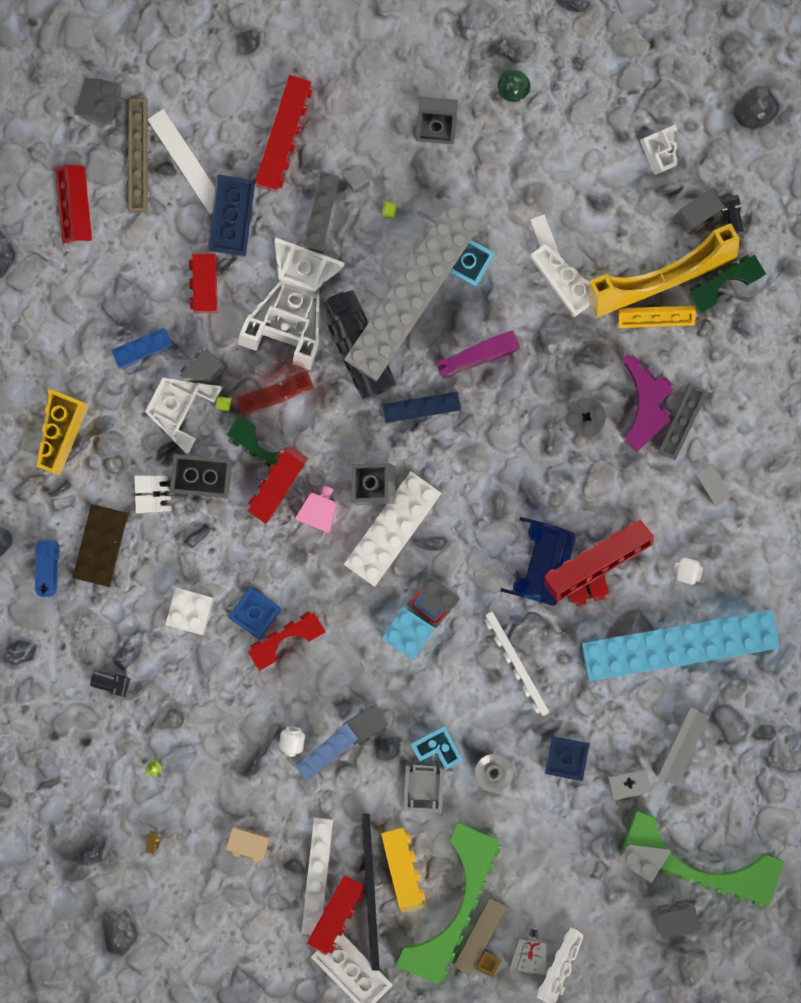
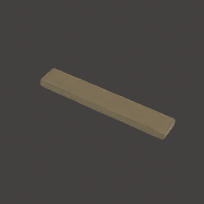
M128 98L129 213H148L147 98Z

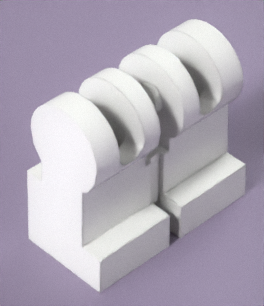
M135 476V493L141 494V496H135L136 514L172 511V506H161V502L170 501L171 496L160 495V497H153V492L164 493L170 491V487L160 486L161 482L171 481L170 476Z

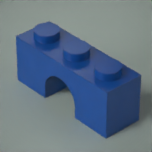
M162 328L111 351L118 367L123 370L139 363L145 357L154 354L158 355L174 348L167 330Z

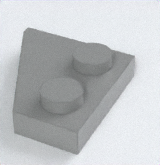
M628 844L618 862L649 882H652L671 853V850Z

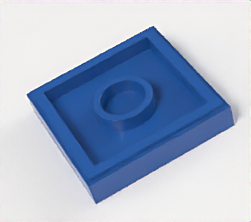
M250 586L228 618L260 640L282 608Z

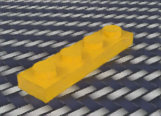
M695 306L618 309V328L695 325L696 308Z

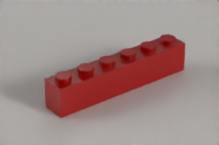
M289 74L255 180L256 187L278 193L279 188H283L285 182L283 174L285 170H289L291 160H289L290 152L294 153L297 142L294 140L296 134L300 135L303 125L300 121L302 116H306L308 110L306 102L313 95L314 88L311 87V81Z
M641 519L637 522H631L622 531H616L605 541L597 542L590 550H584L573 560H567L556 570H550L544 576V585L554 599L559 602L653 546L654 535Z

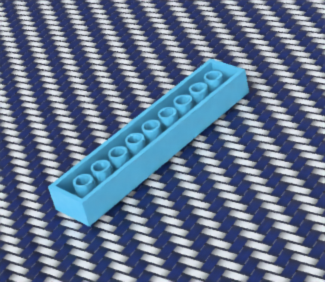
M773 610L581 643L588 681L780 648Z

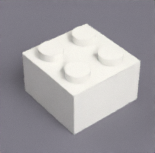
M175 588L165 625L205 635L214 597Z

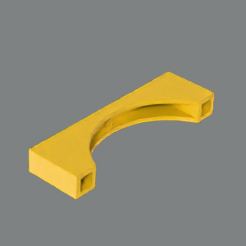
M728 224L713 230L709 237L696 249L664 268L635 277L619 278L605 274L589 281V303L598 318L736 262L739 237L732 224Z

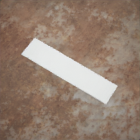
M545 214L530 219L540 247L546 244L560 256Z

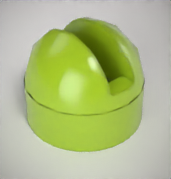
M152 760L147 764L145 771L150 776L157 777V774L162 772V766L157 760Z

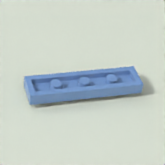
M345 724L295 767L308 782L358 740L350 727Z

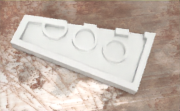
M545 244L530 254L531 260L573 318L591 306L589 303V281L585 280L578 274L577 270L565 263L564 259Z
M572 927L565 934L564 942L556 952L552 966L547 970L546 979L538 989L537 998L543 1003H556L559 994L563 995L565 987H563L564 979L570 976L572 970L571 960L576 959L584 937L583 934Z

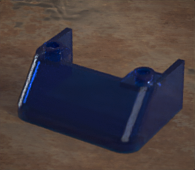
M520 517L519 521L530 524L528 535L529 539L535 542L526 578H518L513 584V591L501 588L500 592L555 606L558 602L544 585V576L550 570H556L565 561L571 559L575 544V534L572 531L545 522Z

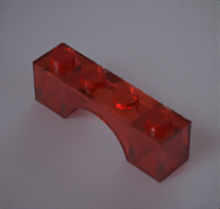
M305 370L279 383L252 391L235 399L242 416L245 418L313 391L315 388L308 371Z

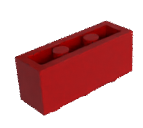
M192 254V259H189V271H193V278H189V288L193 290V297H190V309H193L195 314L218 313L216 254Z

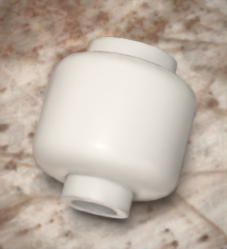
M682 558L679 563H675L673 573L676 574L677 581L693 585L700 581L703 567H701L700 562L697 560Z
M287 727L280 733L279 749L285 752L286 756L294 757L303 751L305 735L301 732V729Z

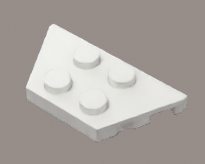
M275 238L278 278L282 282L316 293L344 267L345 263Z

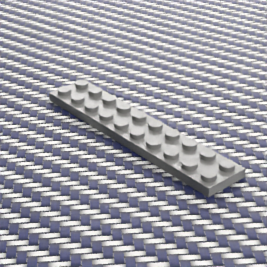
M450 201L344 361L374 381L378 380L482 222Z

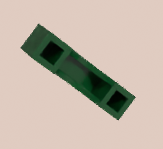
M756 255L742 257L738 260L740 262L738 265L733 267L731 264L722 269L723 273L717 276L714 274L706 279L707 283L700 286L698 283L689 289L690 293L687 297L691 304L695 306L698 315L717 304V291L722 283L736 280L749 286L766 275Z
M238 416L227 433V436L230 437L228 441L237 447L241 444L246 448L245 452L252 457L258 455L262 458L260 462L266 466L276 465L279 461L276 457L280 451L268 452L263 450L255 438L256 427Z

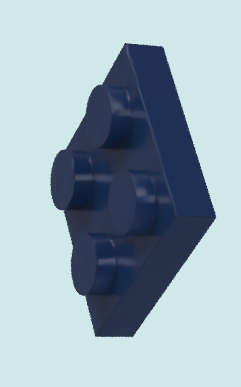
M552 736L544 774L583 781L590 743Z

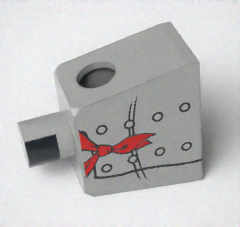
M529 927L527 938L518 937L509 963L510 970L546 975V942L538 940L540 929Z

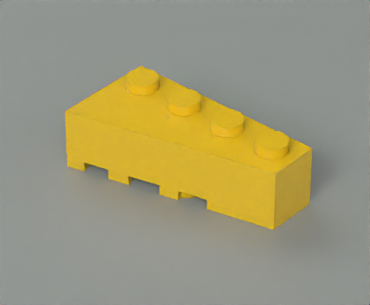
M404 828L381 833L401 913L424 908L422 900H425L423 888L419 889L418 881H421L418 869H414L413 862H416L414 851L409 849L408 844L411 843L409 832H405Z

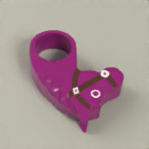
M514 330L482 341L435 364L444 380L473 367L505 357L520 350L521 347Z

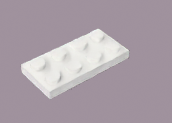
M344 934L341 937L339 935L336 937L334 942L337 945L332 954L328 952L327 956H324L316 951L311 956L355 1003H376L393 986L380 970H371L370 960Z

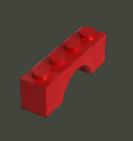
M310 611L300 616L301 620L295 624L293 621L283 626L285 630L277 633V631L272 632L266 636L268 640L261 643L259 640L250 645L251 650L248 653L259 671L277 661V648L285 638L299 636L310 642L326 633L315 612L312 614Z

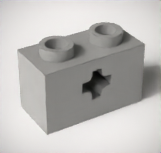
M641 766L631 767L629 772L624 773L622 770L613 771L610 776H607L613 800L651 792L647 769L641 768ZM628 777L631 780H634V782L631 783V787H628L626 784H624V782L627 781Z

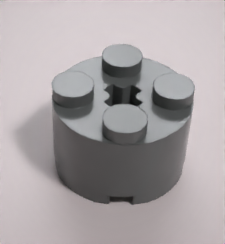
M582 398L575 401L566 414L569 430L578 437L587 438L596 435L602 430L606 421V412L603 406L591 398ZM589 414L590 421L583 422L581 415Z

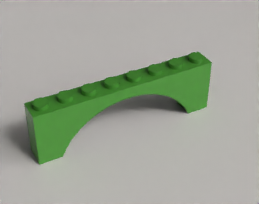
M635 810L620 854L622 855L628 844L665 849L666 846L658 832L656 818ZM670 853L660 868V872L670 876L672 873L679 875L681 880L690 882L692 879L698 881L697 885L708 888L710 885L715 887V891L726 895L727 892L734 894V898L742 901L748 898L753 900L752 904L763 907L764 904L770 905L784 861L762 853L755 861L738 870L711 873L694 869L682 863Z
M458 821L451 834L450 842L459 853L465 870V892L461 906L450 924L439 934L418 944L404 945L396 962L397 967L438 985L440 980L444 981L448 973L446 966L448 962L452 963L456 952H453L455 945H460L462 941L463 927L467 928L471 917L468 915L471 909L475 910L479 901L476 898L479 891H483L486 885L484 880L486 873H491L494 863H492L494 855L498 856L502 847L499 845V839Z

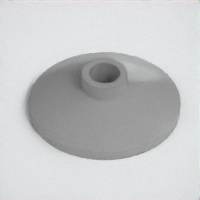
M500 754L486 755L476 765V781L481 788L488 792H501L513 780V767L510 761ZM492 769H496L498 771L496 776H492L490 774V771Z

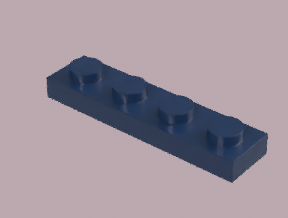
M458 391L382 404L386 424L461 411Z

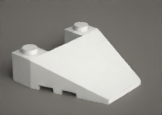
M280 281L266 299L257 306V309L246 318L239 335L238 345L257 351L263 335L297 347L292 364L311 370L319 345L320 290L312 293Z

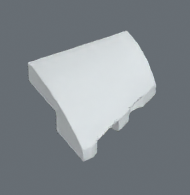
M676 124L640 140L654 175L677 166V156L675 154L677 142H674V131H677Z

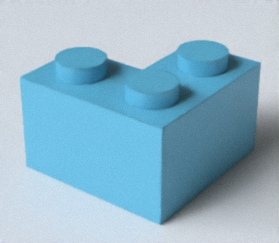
M445 725L411 742V746L419 761L435 753L439 755L445 769L463 761Z

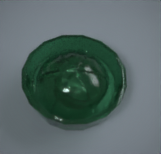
M515 69L503 73L497 84L501 97L513 103L525 99L531 87L527 75Z

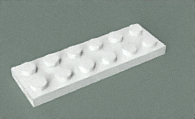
M410 471L395 492V504H387L344 565L375 587L442 493Z

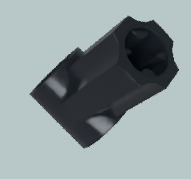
M739 196L719 198L725 207L721 211L725 226L732 224L736 233L743 232Z
M94 670L90 686L110 691L109 693L126 697L131 678Z

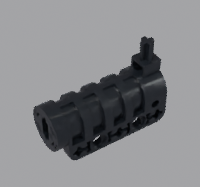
M354 290L338 293L319 305L343 361L369 323ZM344 361L362 401L373 398L397 386V382L388 365L378 380L374 381Z

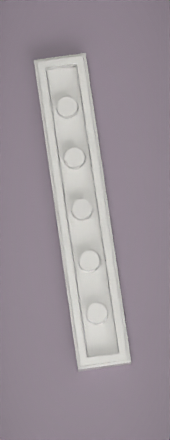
M163 109L147 120L209 214L212 215L215 186Z

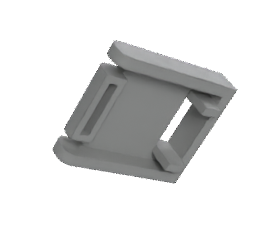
M406 764L403 811L442 813L444 766H440V773H436L437 766L413 765V772H409L410 764ZM414 799L433 800L432 808L413 807Z

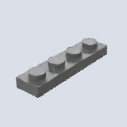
M692 383L689 384L659 448V454L676 461L708 391Z

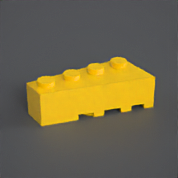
M48 389V402L45 408L46 415L42 428L43 435L42 442H40L37 467L56 475H61L88 409V404Z

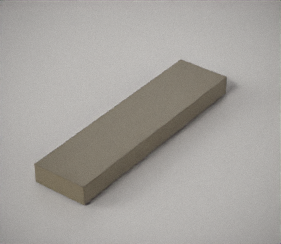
M492 898L488 899L456 959L454 967L471 976L507 906Z

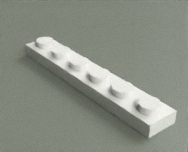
M492 611L485 615L487 619L484 622L489 630L493 629L496 633L494 639L499 647L503 646L506 652L503 655L508 664L513 663L515 667L513 673L517 680L522 679L525 685L522 689L526 696H531L534 700L532 706L537 714L541 713L542 716L548 714L549 710Z
M314 817L301 934L311 935L323 914L333 819Z

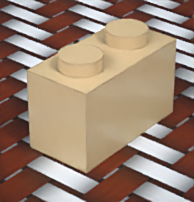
M233 826L226 850L230 851V855L236 857L241 855L248 856V860L259 863V860H264L270 836Z

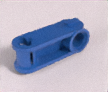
M38 540L36 543L35 592L40 597H51L57 592L60 553L58 541ZM44 586L49 587V590H44Z

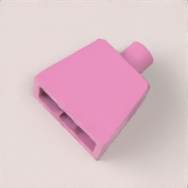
M323 485L319 495L311 492L295 519L330 533L337 504L330 500L334 489Z

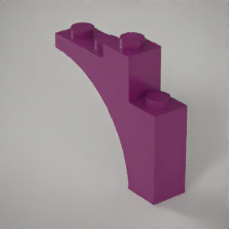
M627 354L621 362L631 374L636 387L637 411L633 425L623 440L637 453L671 420L668 417L670 413L664 407L659 408L658 405L674 389L671 387L673 384L666 377L662 378L660 376L654 381L652 379L654 375L648 369L643 370L639 366L640 361L634 355L630 356Z

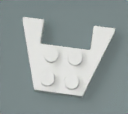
M162 378L145 412L185 453L189 454L196 438L180 431L179 428L196 395L215 403L222 387Z

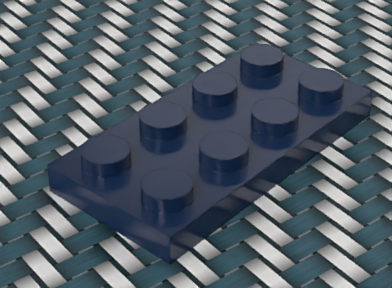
M217 175L207 251L242 257L246 256L255 189L254 180Z

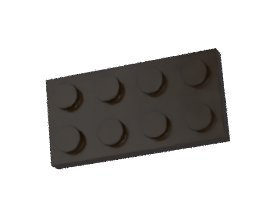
M91 504L72 578L111 587L129 513Z

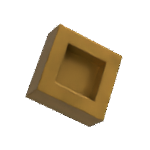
M150 832L148 834L146 853L154 854L156 849L159 850L161 838H157V832Z
M484 951L475 969L493 978L501 963V959Z

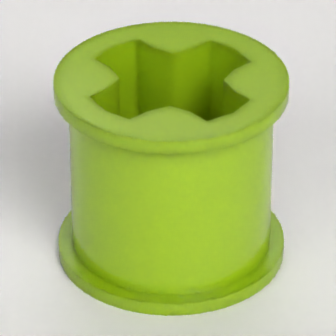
M383 202L380 216L395 219V211L398 205Z
M218 395L216 410L229 412L232 397L227 398Z

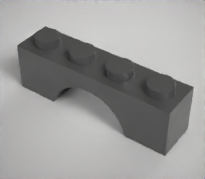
M320 172L304 243L305 249L324 253L330 217L340 181L338 175Z

